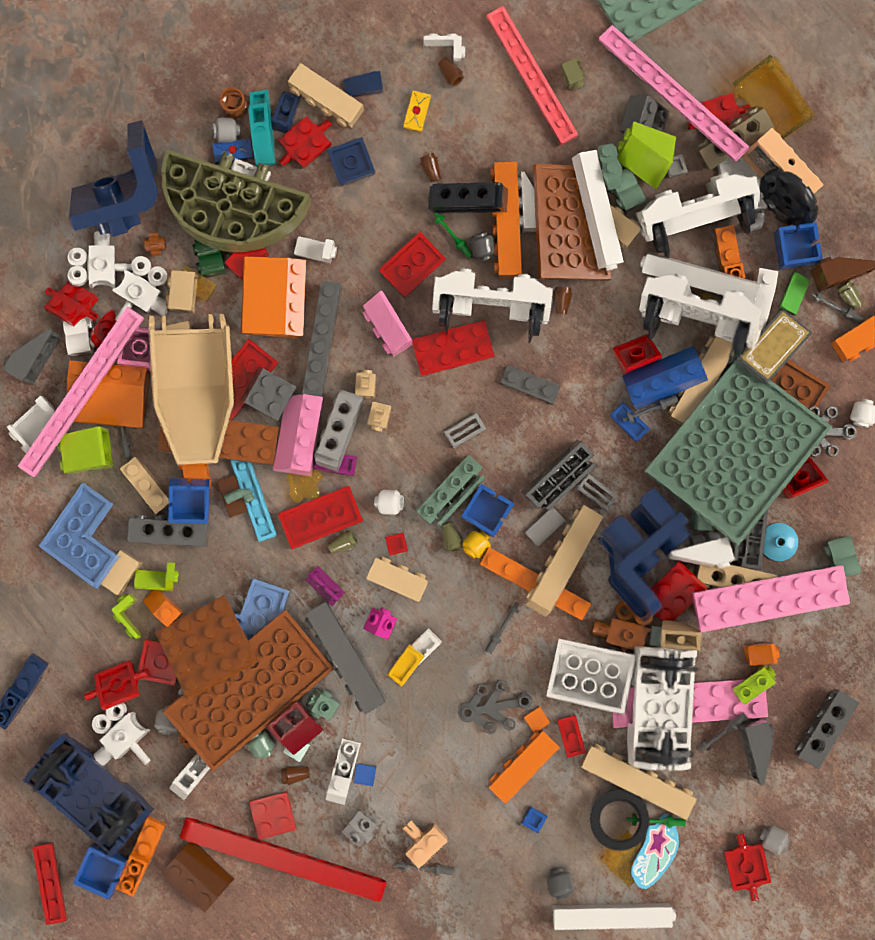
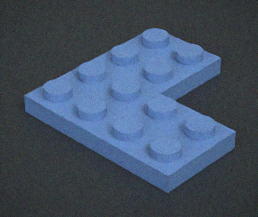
M82 482L39 547L91 586L98 589L120 557L92 536L113 506V503Z
M253 578L241 614L235 613L247 639H250L284 610L290 593L289 590Z

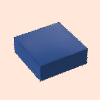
M357 763L354 784L373 786L376 766Z
M530 806L521 824L539 833L548 816Z

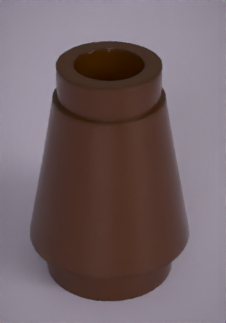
M446 57L439 61L438 66L447 83L452 86L458 85L464 78L463 72Z
M434 153L421 157L420 165L430 179V182L440 180L438 157H435Z
M556 287V291H554L556 314H567L573 294L571 293V288Z
M285 766V768L281 769L282 783L291 785L310 778L309 768Z

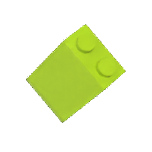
M633 121L631 127L626 128L623 141H619L617 144V160L650 186L657 189L673 163L676 137Z
M101 426L66 433L57 445L62 456L60 468L66 474L114 468L109 430Z

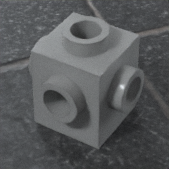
M358 811L341 832L353 844L360 847L364 842L366 844L370 842L374 837L372 832L377 826Z

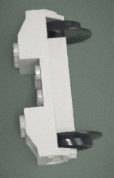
M727 172L710 178L711 182L706 183L709 195L696 198V203L695 199L681 203L678 192L672 193V190L655 195L656 199L651 200L640 212L635 213L642 236L645 237L646 242L652 241L656 252H663L668 259L670 258L668 235L737 215L744 233L749 234L751 232V225L755 223L754 209L758 208V202H760V190L756 176L751 178L735 174L729 176Z

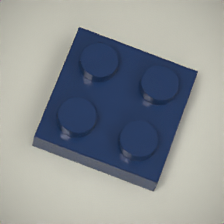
M363 137L327 149L340 187L376 174Z

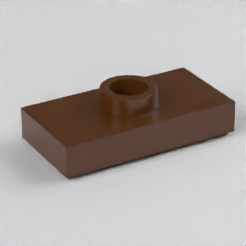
M233 475L217 481L229 517L248 512L243 498H239L230 504L224 498V495L240 489L236 476Z

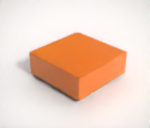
M540 706L524 716L533 732L539 731L550 724Z

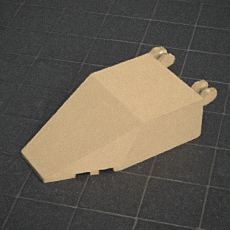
M208 314L209 329L166 330V317L161 316L162 331L154 330L155 319L154 316H150L148 334L153 404L177 465L217 463L234 404L229 325H226L224 314L219 316L220 329H213L212 314Z

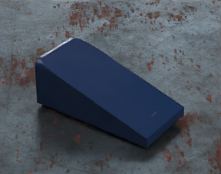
M380 71L343 79L345 93L351 97L383 93Z
M285 91L282 92L271 120L273 130L286 134L291 129L301 96Z

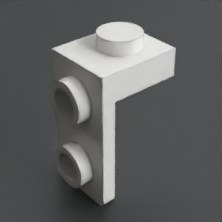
M434 33L424 36V46H454V65H461V58H465V46H461V36L457 34L439 36Z
M298 237L294 255L331 264L332 258L336 256L337 247H335L333 240L326 239V242Z

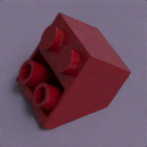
M300 700L267 726L275 738L293 755L324 730Z

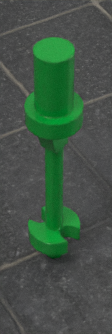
M437 212L434 213L436 217L434 222L442 224L454 239L456 249L458 251L461 250L465 257L470 259L473 255L466 246L465 240L462 241L456 237L443 221L445 219L443 214L439 216Z
M632 814V818H627L626 821L632 822V826H636L639 818H637V814ZM672 816L663 819H649V823H661L666 825L667 828L686 826L685 819L672 818Z

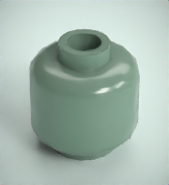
M263 729L246 746L255 758H267L273 753L272 749L275 746V742L270 734Z

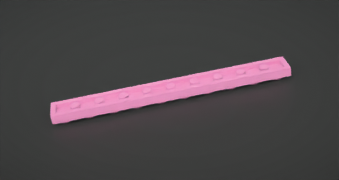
M613 25L599 37V42L730 159L736 162L749 150V146Z
M126 307L18 465L19 468L32 477L38 475L138 329L144 317L131 308Z

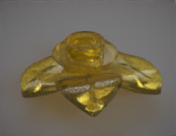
M312 469L311 476L299 475V482H294L293 480L294 476L298 474H288L287 481L291 486L289 494L296 503L299 504L303 497L309 499L319 498V490L315 483L323 479V475L320 472Z

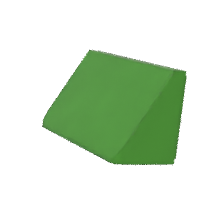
M794 271L791 274L778 309H783L788 313L796 315L810 280Z

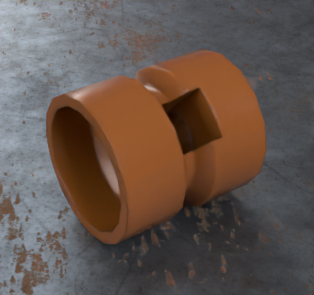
M235 87L227 88L221 93L220 103L225 114L233 119L242 118L246 114L248 107L243 93Z

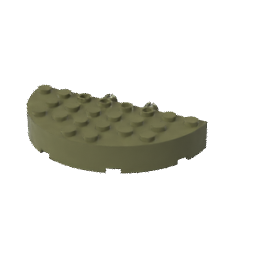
M166 149L161 173L162 188L167 204L182 229L192 238L208 247L227 252H249L271 246L293 232L303 221L312 205L310 194L266 181L265 178L270 168L265 164L263 167L262 163L258 164L253 177L231 170L230 166L234 156L230 153L226 156L227 152H223L219 165H215Z

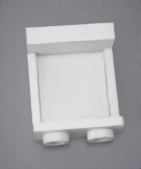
M39 396L35 400L36 404L13 425L9 424L7 426L10 431L8 434L13 440H19L23 445L21 448L25 453L29 451L56 411L54 406L43 396Z

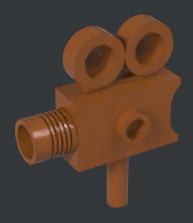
M621 601L614 609V614L618 620L612 618L610 623L599 620L594 621L591 635L606 638L605 645L620 648V652L628 654V651L634 652V646H644L645 638L652 630L645 626L652 621L653 616L644 622L634 614L624 601ZM621 608H625L627 610L626 615H623L621 613ZM633 616L635 623L628 622L627 620Z

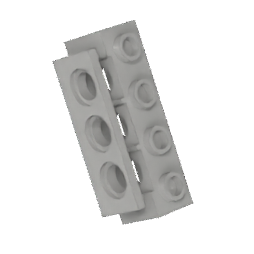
M341 390L336 395L333 403L334 408L327 418L328 424L320 437L321 443L314 453L313 458L316 459V465L336 472L339 471L364 403L362 396ZM344 409L348 410L346 414L340 413ZM341 427L342 430L336 432L334 428ZM328 445H336L334 449H327Z

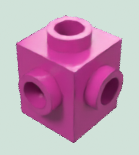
M383 607L380 610L372 608L363 629L379 637L389 639L397 618L390 615L392 611Z

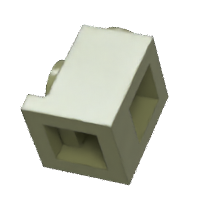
M579 57L561 64L560 71L568 90H579L585 86L583 83L585 72L582 67H579L581 61Z

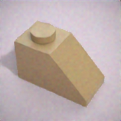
M663 620L661 648L700 651L701 632L684 622Z

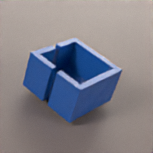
M817 222L801 224L797 228L796 225L780 227L774 232L780 270L815 265L823 259L820 243H816L811 247V244L819 240Z
M170 478L169 523L208 524L209 479H192L191 482H188V479Z
M481 484L461 518L490 536L495 537L503 524V521L500 519H506L514 503L501 495L496 499L494 497L496 492Z
M93 843L84 857L73 884L109 900L115 893L129 858L119 853L111 858L103 848H97L98 844Z

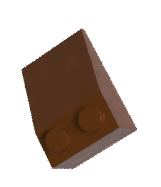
M830 256L820 260L810 272L820 292L873 272L875 270V260L844 257L831 259Z

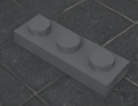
M507 365L500 384L550 404H554L560 389L559 385Z

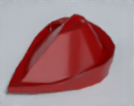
M113 310L106 313L94 325L91 331L90 339L97 347H100L117 322Z

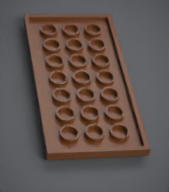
M285 609L248 639L259 662L190 700L186 698L185 694H182L163 710L167 718L213 772L334 670L332 665Z

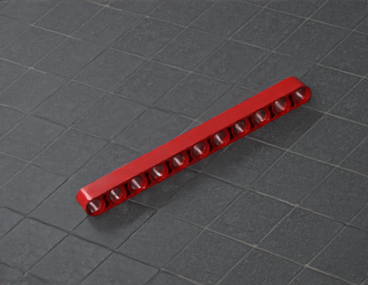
M185 818L179 838L377 902L382 901L387 881L379 877L258 840L194 818Z

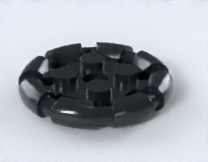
M772 169L762 176L759 184V190L763 195L762 200L767 205L769 212L772 211L776 215V219L788 226L796 225V228L801 224L815 222L818 216L817 199L811 188L806 186L799 176L790 171L784 172L782 169Z

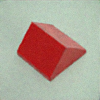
M648 334L612 348L623 375L662 358V354L653 341L648 339Z
M808 457L785 486L783 492L787 499L794 498L828 483V479L811 457Z

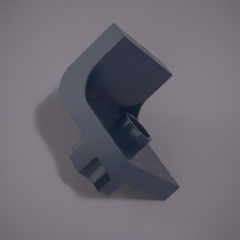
M143 120L127 124V153L133 166L130 171L117 176L104 177L95 182L72 188L69 219L74 231L96 225L100 235L112 234L114 237L125 234L133 226L141 224L139 213L147 211L155 204L158 195L157 185L154 180L157 171V161Z

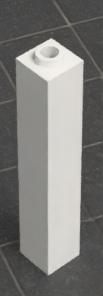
M597 150L581 152L575 155L572 161L598 269L606 268V271L618 268L617 265L624 261Z
M648 253L646 256H643L640 267H643L642 273L657 277L679 274L685 276L692 287L724 296L726 291H739L753 304L756 301L761 284L676 259H667L665 256Z
M669 903L553 905V926L555 930L673 927V921H676L675 909H672Z

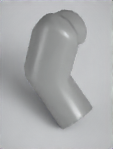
M761 208L755 211V223L751 225V232L762 228L766 214Z

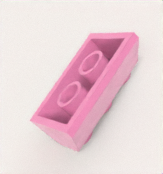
M383 291L377 293L363 305L365 311L362 313L367 322L371 321L375 326L372 330L376 337H381L384 341L382 346L387 355L391 353L394 357L413 346L411 337Z

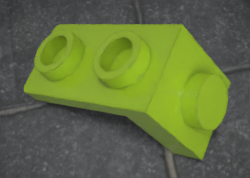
M169 562L167 563V572L136 570L134 588L173 591L174 582H178L179 571L175 570V563Z
M124 594L117 600L118 604L111 609L114 613L113 617L119 624H124L126 627L125 631L131 638L139 639L142 637V634L123 613L137 601V598L133 594L128 596Z
M766 665L758 666L756 673L733 688V691L743 704H747L776 684L774 677L776 673L770 665L768 667Z

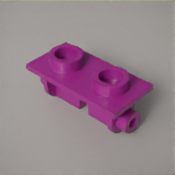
M319 566L305 579L331 606L345 594Z

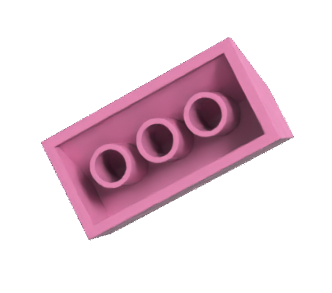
M306 394L291 396L283 411L273 471L305 476L312 475L313 457L317 446L324 405L323 397Z

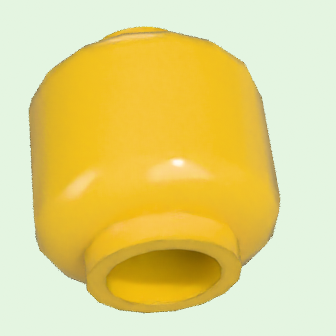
M482 530L480 532L471 531L462 542L464 547L462 550L472 559L482 558L488 548L491 547L488 540L490 537Z

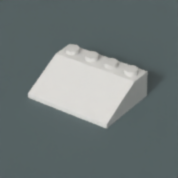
M559 639L547 697L625 715L636 655Z

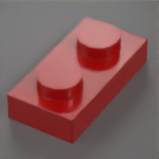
M576 715L557 719L566 757L570 758L585 754L586 751Z

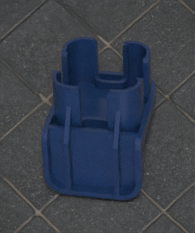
M653 488L640 499V505L631 512V517L648 535L649 538L646 541L623 516L618 517L601 532V537L597 539L609 555L610 576L608 582L634 614L644 622L662 608L658 598L641 579L661 560L655 552L660 549L668 556L670 552L674 551L691 535L685 529V525L689 520L682 512L678 514L656 488Z

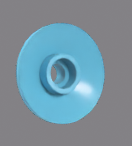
M774 523L766 527L764 555L774 561H785L791 558L798 548L796 532L790 526L783 523ZM780 538L784 541L782 546L778 544V539Z

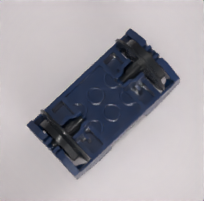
M67 733L62 734L46 750V754H43L39 761L35 763L36 765L29 770L23 781L33 788L32 792L37 791L95 841L98 844L97 848H103L112 858L151 814L154 808L127 782L123 785L95 760L94 754L83 744ZM64 744L73 746L67 750L61 748ZM139 803L143 812L136 819L138 814L135 812V808Z

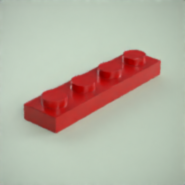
M54 843L33 846L46 925L65 922L67 915Z

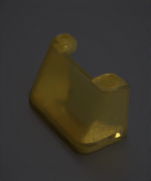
M769 55L732 83L735 87L733 91L736 96L745 99L751 108L754 106L765 108L775 127L774 130L780 134L783 140H786L817 119V116L783 65L773 55Z

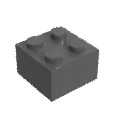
M259 366L241 400L270 417L279 420L296 386Z

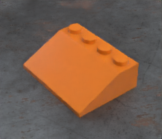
M244 257L241 334L289 339L303 336L306 260Z
M70 360L67 376V393L89 362ZM112 365L74 422L143 429L150 380L148 369L145 367Z

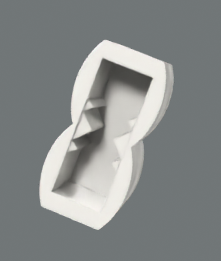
M85 317L74 327L63 321L68 355L78 356L94 353L96 345L90 339L91 329L94 327L93 320Z

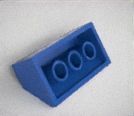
M694 346L623 375L626 388L636 410L658 402L659 399H665L708 381Z

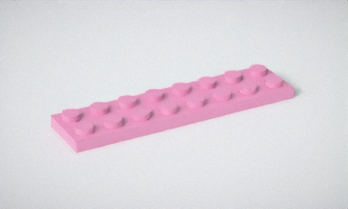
M843 565L692 593L698 630L700 632L850 604Z
M746 679L694 683L692 723L734 720L743 712L749 719L768 717L766 690L747 704H743L733 691V688ZM630 687L625 715L612 712L613 728L628 727V723H633L635 687Z

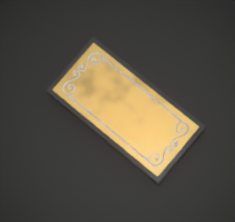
M782 309L760 333L755 348L747 347L742 358L738 357L736 361L767 385L811 336L812 332Z

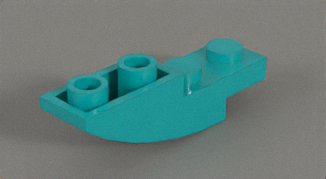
M268 90L249 92V119L256 167H258L259 163H262V166L264 164L267 166L275 165L270 93Z

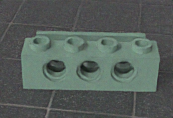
M468 455L416 512L430 525L437 519L439 521L438 525L441 526L485 479L483 475L481 477L477 475L483 467ZM475 476L476 479L464 489L463 486ZM462 490L463 493L451 503L450 500ZM449 504V508L438 517L437 514Z

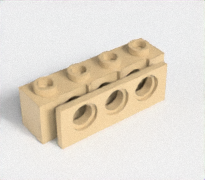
M697 564L695 576L709 589L710 585L718 588L733 585L731 583L733 575L737 577V584L751 582L753 579L758 581L778 577V575L733 565L718 569V566L707 567ZM714 571H716L719 575L717 581H714L712 579V573Z

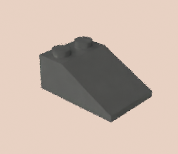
M51 329L46 330L14 351L11 356L9 355L4 361L3 370L30 385H34L62 336Z
M756 718L745 721L738 727L752 780L759 785H765L774 730L771 723L769 724L764 719Z

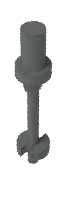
M821 291L818 294L815 292L811 293L815 297V302L818 303L821 300L839 310L845 319L849 318L858 324L862 323L864 318L854 313L853 309L840 307L822 297L823 292Z
M676 395L664 400L659 399V402L650 408L635 414L627 412V417L622 420L623 422L629 420L631 424L634 422L633 418L652 410H665L667 406L677 403L678 399Z
M120 426L122 442H119V445L122 447L124 459L132 458L130 450L131 441H127L124 427Z
M516 602L514 606L509 605L508 608L511 611L496 635H491V641L485 649L486 652L492 654L497 644L501 643L502 640L499 638L514 612L518 614L519 610L516 608L519 603Z
M743 712L734 720H729V724L723 731L707 743L705 740L701 741L703 746L699 750H711L709 745L725 733L739 729L738 726L749 719L747 715Z
M402 859V863L396 862L395 865L401 867V871L404 872L405 868L429 870L437 876L440 874L453 875L454 867L441 866L439 863L418 868L416 865L406 864V859Z

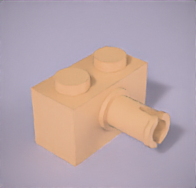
M410 820L402 829L414 841L406 849L405 854L420 868L448 839L435 823L422 833Z

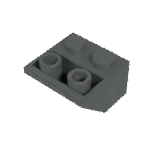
M630 95L620 132L624 134L626 128H630L633 121L663 132L669 110L649 95Z

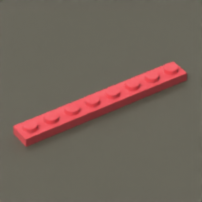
M504 6L487 15L488 21L561 146L578 137L577 131Z

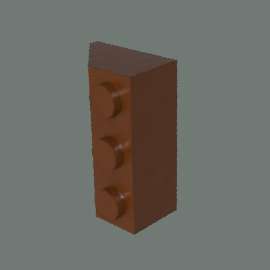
M189 842L161 872L204 913L234 880L198 844Z

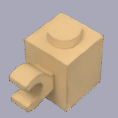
M361 370V373L356 372L355 394L363 398L375 399L376 374H373L372 370Z
M372 402L367 423L368 426H371V430L382 432V429L387 430L392 406Z

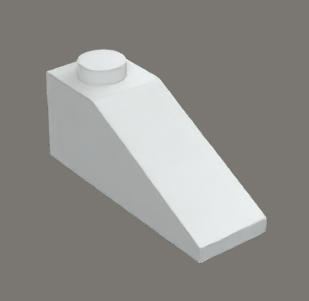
M759 268L755 272L753 280L761 283L754 303L756 308L763 310L761 321H764V325L761 331L766 327L779 272Z
M727 537L672 551L668 554L669 559L707 567L718 566V569L730 566L729 563L735 560Z
M197 753L173 781L169 789L185 800L210 770V767Z

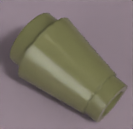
M850 280L837 288L838 295L853 310L863 304L855 284L851 283Z
M452 523L442 525L444 547L448 550V553L463 548V541Z
M345 530L328 544V548L334 554L354 548V545L358 542L351 530Z

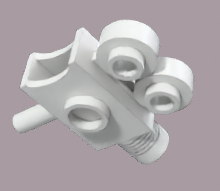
M99 231L95 232L94 246H89V254H86L81 248H73L68 253V262L72 266L68 271V280L73 286H83L88 280L90 289L98 285H107L113 289L115 288V271H133L132 263H115V248L110 246V234L100 235ZM78 254L81 257L79 259H75L74 256ZM86 264H87V272H86V270L83 268ZM75 273H80L81 276H80V277H75L74 274H75Z
M136 257L131 264L133 273L125 270L124 280L117 288L112 290L127 300L115 320L119 319L126 307L132 308L133 305L147 313L153 310L161 316H165L169 310L168 306H166V300L159 297L162 292L156 289V286H162L167 282V272L162 267H153L151 269V263L146 257ZM144 263V268L138 269V264ZM155 273H160L161 278L158 280L155 279ZM148 274V279L150 282L146 281L140 276H146Z
M124 703L106 709V714H99L94 717L92 721L93 730L99 734H106L99 740L103 746L94 753V758L99 764L104 766L113 757L115 760L122 758L130 749L144 765L151 761L137 744L150 730L145 729L139 724L135 712L127 714V707ZM117 707L120 708V713H119V714L116 713V708H117ZM103 720L106 721L105 727L102 725Z

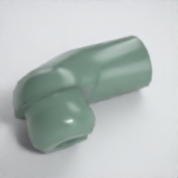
M236 489L224 495L228 504L239 498H243L246 503L254 500L253 492L250 489Z

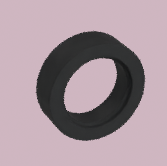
M625 790L609 791L599 797L593 805L590 814L591 830L595 838L606 848L615 851L629 850L637 846L646 836L649 828V813L643 801L635 794ZM614 801L629 803L634 807L639 817V826L636 833L625 840L610 838L605 834L600 824L602 810L606 805Z

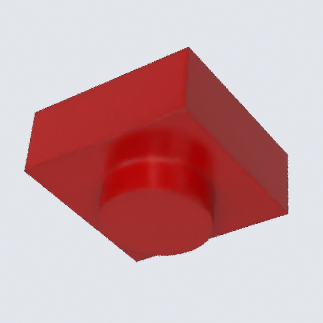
M404 533L385 537L389 556L408 552Z

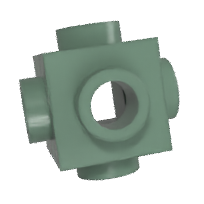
M314 689L308 695L305 706L310 710L309 713L316 718L322 716L331 720L340 703L327 690L322 689V691Z

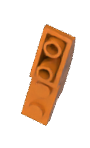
M734 225L715 228L714 234L717 245L715 249L720 272L745 279Z
M151 816L147 817L133 852L129 856L117 884V890L134 897L158 847L166 823Z

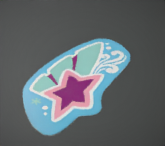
M664 814L660 819L667 818L669 815ZM661 823L649 826L645 843L631 869L632 877L640 888L647 889L652 886L672 863L679 847L676 826L667 828L666 825Z

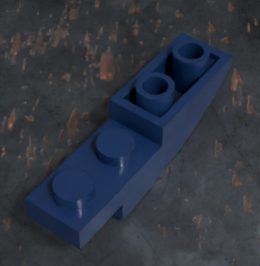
M34 653L29 656L14 683L7 689L0 701V727L4 730L9 727L26 704L49 665L48 662Z

